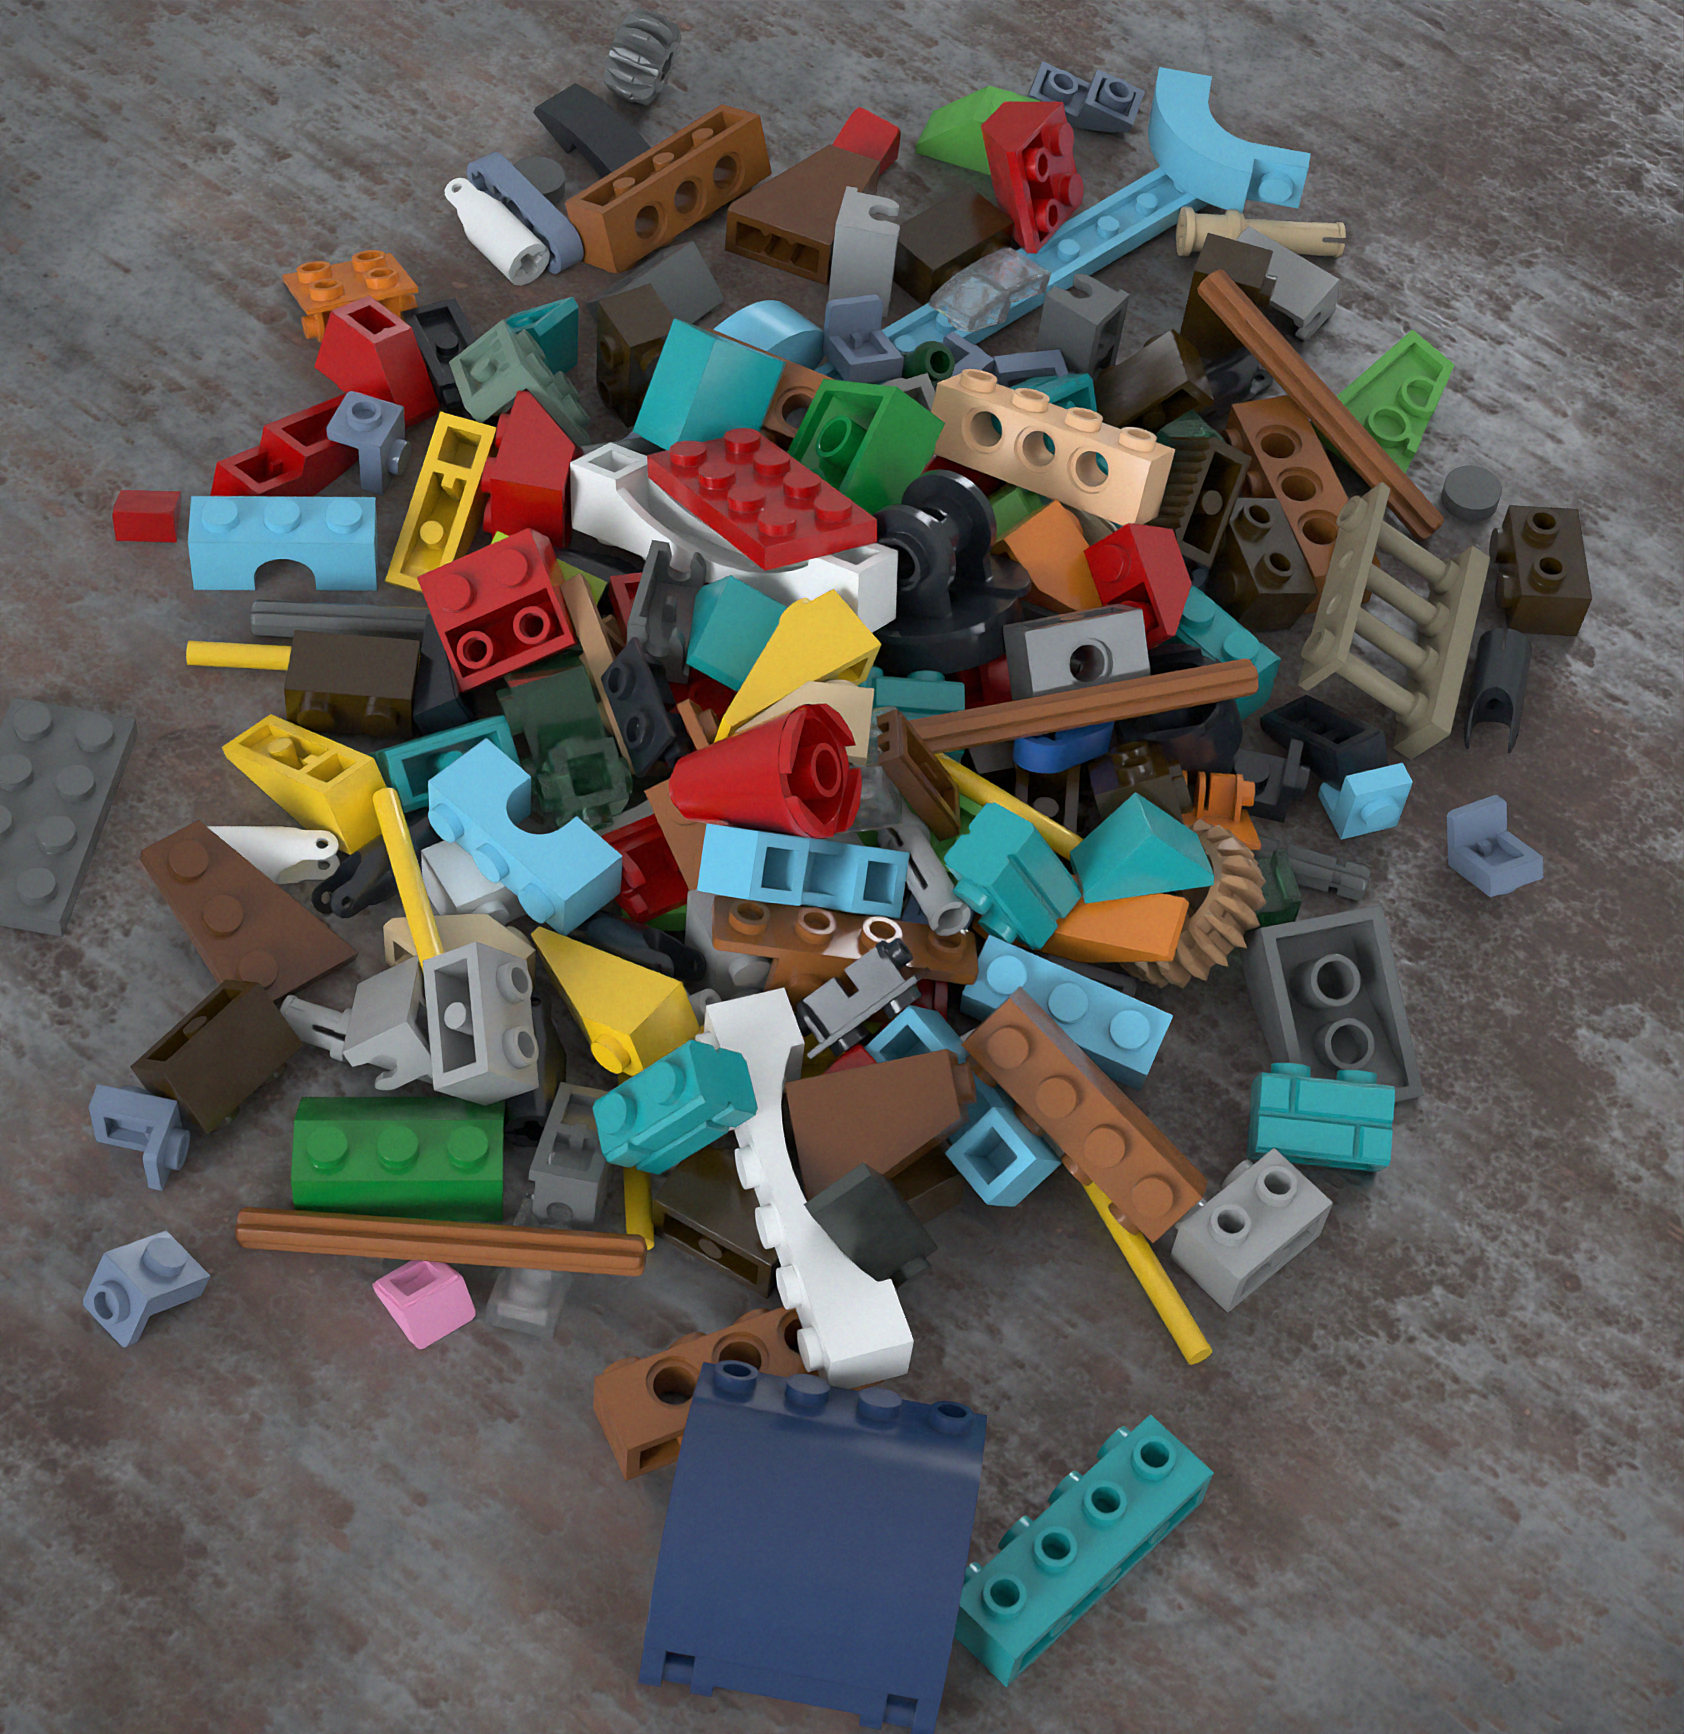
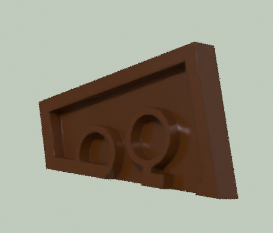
M200 820L141 850L140 861L219 985L226 979L258 982L276 1005L285 1000L288 995L296 994L355 961L359 954L358 951Z

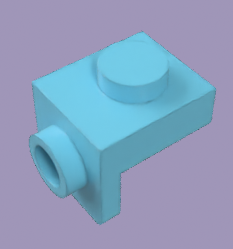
M1399 763L1348 775L1345 777L1341 792L1323 783L1320 786L1318 796L1342 840L1396 827L1413 781L1404 764Z

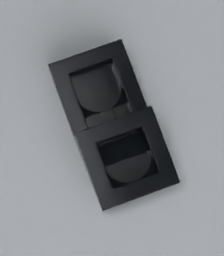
M577 83L538 105L533 112L567 154L577 148L601 178H604L651 148L643 137L617 111Z

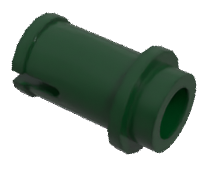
M926 341L917 346L915 351L901 353L904 357L902 378L904 379L928 373L932 386L937 387L938 382L950 378L954 371V356L950 349L940 342Z

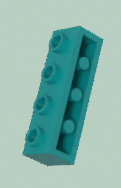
M1151 1414L1133 1431H1130L1126 1426L1116 1430L1099 1449L1096 1455L1099 1462L1085 1475L1082 1476L1077 1470L1068 1474L1050 1494L1047 1502L1051 1506L1033 1521L1026 1515L1013 1524L998 1544L1001 1552L988 1564L982 1567L976 1561L966 1567L954 1637L1005 1687H1008L1203 1502L1214 1472Z

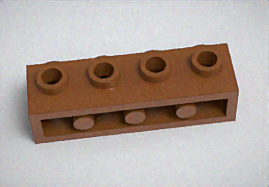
M1021 986L977 1026L961 1044L970 1053L966 1057V1062L970 1064L971 1070L991 1088H994L999 1083L1017 1102L1013 1110L1019 1120L1036 1136L1042 1137L1047 1133L1064 1151L1060 1158L1067 1170L1085 1186H1089L1094 1182L1112 1201L1108 1205L1109 1211L1117 1222L1130 1234L1136 1236L1139 1232H1142L1154 1243L1203 1198L1208 1183L1204 1175Z

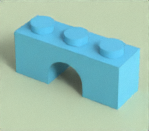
M191 496L188 548L194 590H255L256 570L260 565L271 560L289 559L303 563L312 570L315 576L316 590L377 591L378 531L376 497Z
M487 738L428 781V819L435 832L446 842H456L473 857L477 868L488 880L494 883L500 881L518 897L525 912L536 922H546L559 934L566 936L621 893L623 856L577 816L559 830L548 834H531L516 827L518 823L531 814V776Z
M706 824L697 891L754 901L795 906L802 904L852 913L900 918L910 853Z
M989 935L978 958L979 973L976 982L973 985L966 984L962 993L960 1012L984 1021L1021 986L1109 1078L1140 1091L1173 1015Z
M908 1005L864 1047L877 1063L948 1049L957 1054L958 1063L961 1064L966 1063V1057L970 1054L961 1045L963 1041L938 1011ZM972 1071L977 1093V1103L967 1105L970 1122L949 1136L953 1145L945 1154L987 1205L1015 1207L1063 1162L1043 1137L1033 1134L1019 1120L1013 1110L1015 1103L1000 1085L997 1084L994 1088H991Z

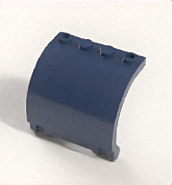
M726 1360L717 1364L703 1362L687 1417L668 1504L650 1601L638 1684L661 1688L662 1680L689 1685L690 1694L711 1698L714 1687L860 1714L859 1726L881 1730L882 1723L911 1728L910 1734H934L954 1638L974 1523L984 1454L987 1415L974 1413L969 1407L953 1401H938L930 1405L904 1400L895 1392L884 1388L869 1387L856 1391L830 1386L826 1380L810 1374H794L789 1377L761 1373L752 1365L741 1361Z

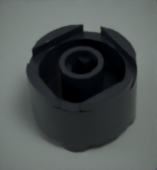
M1167 644L1154 647L1148 651L1151 676L1222 663L1217 658L1215 662L1203 656L1201 648L1189 644ZM1235 699L1114 721L1113 726L1119 745L1138 740L1147 741L1148 746L1160 743L1166 762L1178 758L1181 770L1187 771V785L1196 783L1198 771L1205 772L1206 779H1210L1211 773H1230L1234 767V756L1240 747L1243 736L1242 721Z

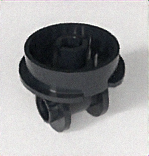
M949 470L925 472L906 488L901 504L885 506L872 515L877 519L876 543L898 551L896 619L872 633L881 643L874 664L886 671L902 675H909L917 671H936L942 674L955 673L986 664L1006 653L1003 626L1025 622L1021 597L1026 596L1032 589L1030 575L1021 564L1004 556L989 554L996 541L997 523L992 506L984 493L972 481L956 472Z

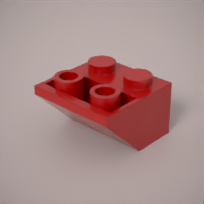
M1004 101L981 125L997 207L1014 221L1012 238L1026 253L1037 254L1083 203V180L1077 174L1072 150L1074 133L1071 125L1067 123L1063 102Z
M518 390L511 413H501L499 417L495 441L496 448L499 449L497 457L488 456L483 469L482 492L491 493V497L488 498L485 507L483 531L492 533L493 541L497 531L511 536L531 528L548 537L552 546L569 549L574 533L571 521L570 462L575 460V445L530 392Z
M531 528L522 530L417 577L460 690L463 693H467L578 644L576 629L560 589V584L565 582V578L550 540L545 535Z

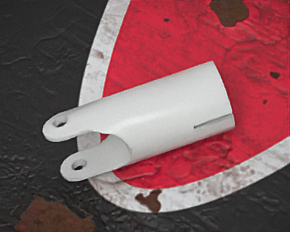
M456 178L447 184L445 196L457 208L458 217L463 224L468 240L514 285L522 286L537 279L549 262V249L505 205L487 193L477 190L465 178ZM456 187H462L458 192H453Z
M207 826L276 884L298 883L303 880H325L333 875L340 866L339 858L336 855L339 847L338 840L329 831L301 830L295 827ZM324 840L328 843V846L320 849L316 846V843ZM321 862H328L330 867L327 870H321L318 865Z

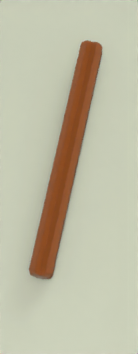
M1221 269L1209 274L1197 288L1198 294L1371 489L1381 482L1391 488L1386 505L1411 534L1419 541H1424L1432 536L1444 523V517L1228 274Z
M1245 658L908 721L935 755L1251 696L1258 691L1259 676L1256 666H1253L1251 660Z
M260 1207L242 1208L238 1213L235 1225V1238L238 1240L239 1245L243 1248L636 1277L643 1274L647 1259L645 1238L637 1234Z

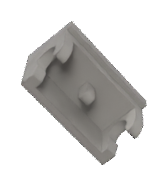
M846 186L835 227L828 301L877 294L883 301L882 317H888L900 226L886 220H875L870 215L882 213L887 216H898L899 204L889 198L857 192L858 188Z
M1248 226L1236 241L1273 251L1268 274L1278 276L1270 305L1294 319V324L1300 327L1295 336L1304 341L1308 340L1324 321L1335 313L1340 279Z
M418 955L357 985L342 1053L352 1067L370 1063L375 1057L380 1055H386L395 1060L397 1063L395 1069L384 1071L376 1078L375 1088L378 1090L396 1089L425 1074L433 1078L425 984Z

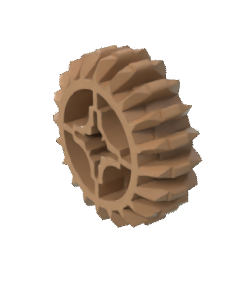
M1202 819L1197 820L1192 825H1187L1186 823L1184 825L1198 835L1214 873V885L1162 893L1182 897L1189 902L1173 961L1117 962L1131 976L1139 978L1142 982L1147 981L1149 984H1155L1161 989L1169 982L1184 988L1192 975L1207 981L1210 967L1216 963L1228 967L1227 955L1235 947L1247 948L1243 935L1246 930L1260 926L1254 911L1262 908L1267 903L1261 890L1266 880L1262 876L1261 869L1257 866L1258 862L1254 859V853L1230 830L1224 829L1220 825L1214 827Z

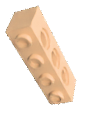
M965 369L962 373L937 383L931 413L945 422V426L935 444V455L1048 498L1058 499L1059 502L1122 526L1128 523L1143 525L1158 517L1175 449L1157 443V437L1153 433L1134 427L1119 429L1102 423L1103 417L1089 409L1076 407L1069 408L1068 410L1049 403V396L1037 390L1028 388L1013 390L996 384L997 377L982 370ZM992 413L999 419L1002 425V436L993 428L991 422ZM1044 433L1052 439L1055 446V455L1046 449L1043 442ZM1096 452L1100 453L1107 461L1108 475L1098 468Z

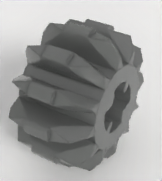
M638 7L625 16L622 26L617 29L616 37L610 45V52L605 61L606 69L603 77L607 88L619 94L618 97L632 103L636 101L647 106L660 96L664 85L668 84V78L671 71L675 68L674 63L680 52L678 46L682 38L678 25L667 20V16L653 10L649 12Z

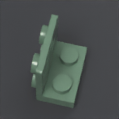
M502 319L449 362L464 407L477 422L483 423L491 415L499 416L501 413L507 412L513 407L517 391H523L527 388L578 447L592 445L585 427L591 422V419L578 402L582 399L581 395L563 372L559 371L553 376L550 369L543 362V359L546 358L543 350L525 329L516 334L506 321Z

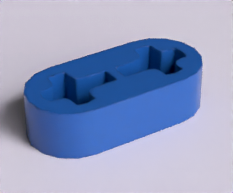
M1114 721L1015 739L1011 756L1017 765L1032 772L1048 774L1061 772L1106 753L1109 750Z

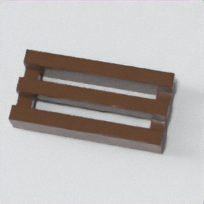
M894 709L876 716L877 727L882 732V734L877 735V743L883 753L878 755V765L939 842L959 835L961 819L957 783L902 712Z

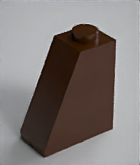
M829 144L731 203L727 210L725 251L827 285L831 276L835 227L846 186L858 188L857 192L876 196L880 161Z
M944 1049L786 1082L785 1089L807 1202L862 1162L888 1179H892L970 1122L967 1105L977 1103L976 1087L970 1064L968 1062L959 1064L957 1054Z

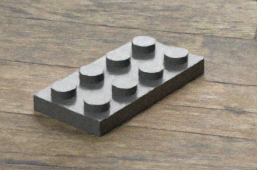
M12 697L0 727V926L63 937L138 735L136 719Z

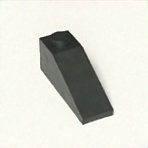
M864 1162L804 1204L813 1219L847 1257L877 1282L891 1279L894 1287L900 1290L917 1280L932 1267L926 1257L939 1248L894 1183Z

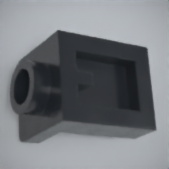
M1291 738L1285 758L1243 748L1238 749L1234 756V767L1228 774H1242L1243 781H1254L1255 783L1253 806H1242L1241 809H1246L1251 816L1284 823L1291 799L1302 802L1308 783L1310 765L1300 763L1304 741Z

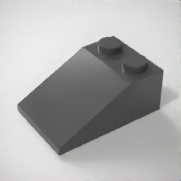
M1382 904L1264 927L1244 933L1243 938L1247 948H1239L1249 998L1275 1063L1306 1065L1311 1067L1310 1077L1336 1080L1337 1071L1373 1072L1377 1074L1376 1084L1394 1086L1395 1102L1424 1096Z

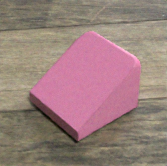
M411 1260L372 1284L377 1296L410 1342L418 1349H424L472 1321L476 1315L463 1276L444 1262Z

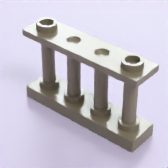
M1381 482L1362 497H1352L1343 506L1337 517L1336 524L1340 528L1313 630L1302 648L1301 656L1305 660L1298 685L1308 691L1336 672L1396 712L1398 726L1392 748L1412 760L1451 734L1490 557L1472 545L1454 559L1441 561L1383 521L1391 488ZM1376 545L1428 580L1427 585L1430 589L1428 601L1372 564ZM1365 588L1418 624L1417 630L1420 634L1417 645L1360 607ZM1354 632L1407 668L1409 680L1406 690L1349 652Z

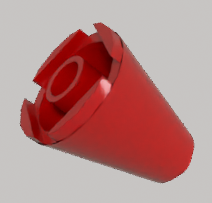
M826 703L803 704L681 757L670 776L668 788L672 803L678 808L683 817L689 821L813 839H827L835 837V833L846 832L853 825L860 807L862 775L861 767L850 768L845 747L856 746L853 734L841 714Z

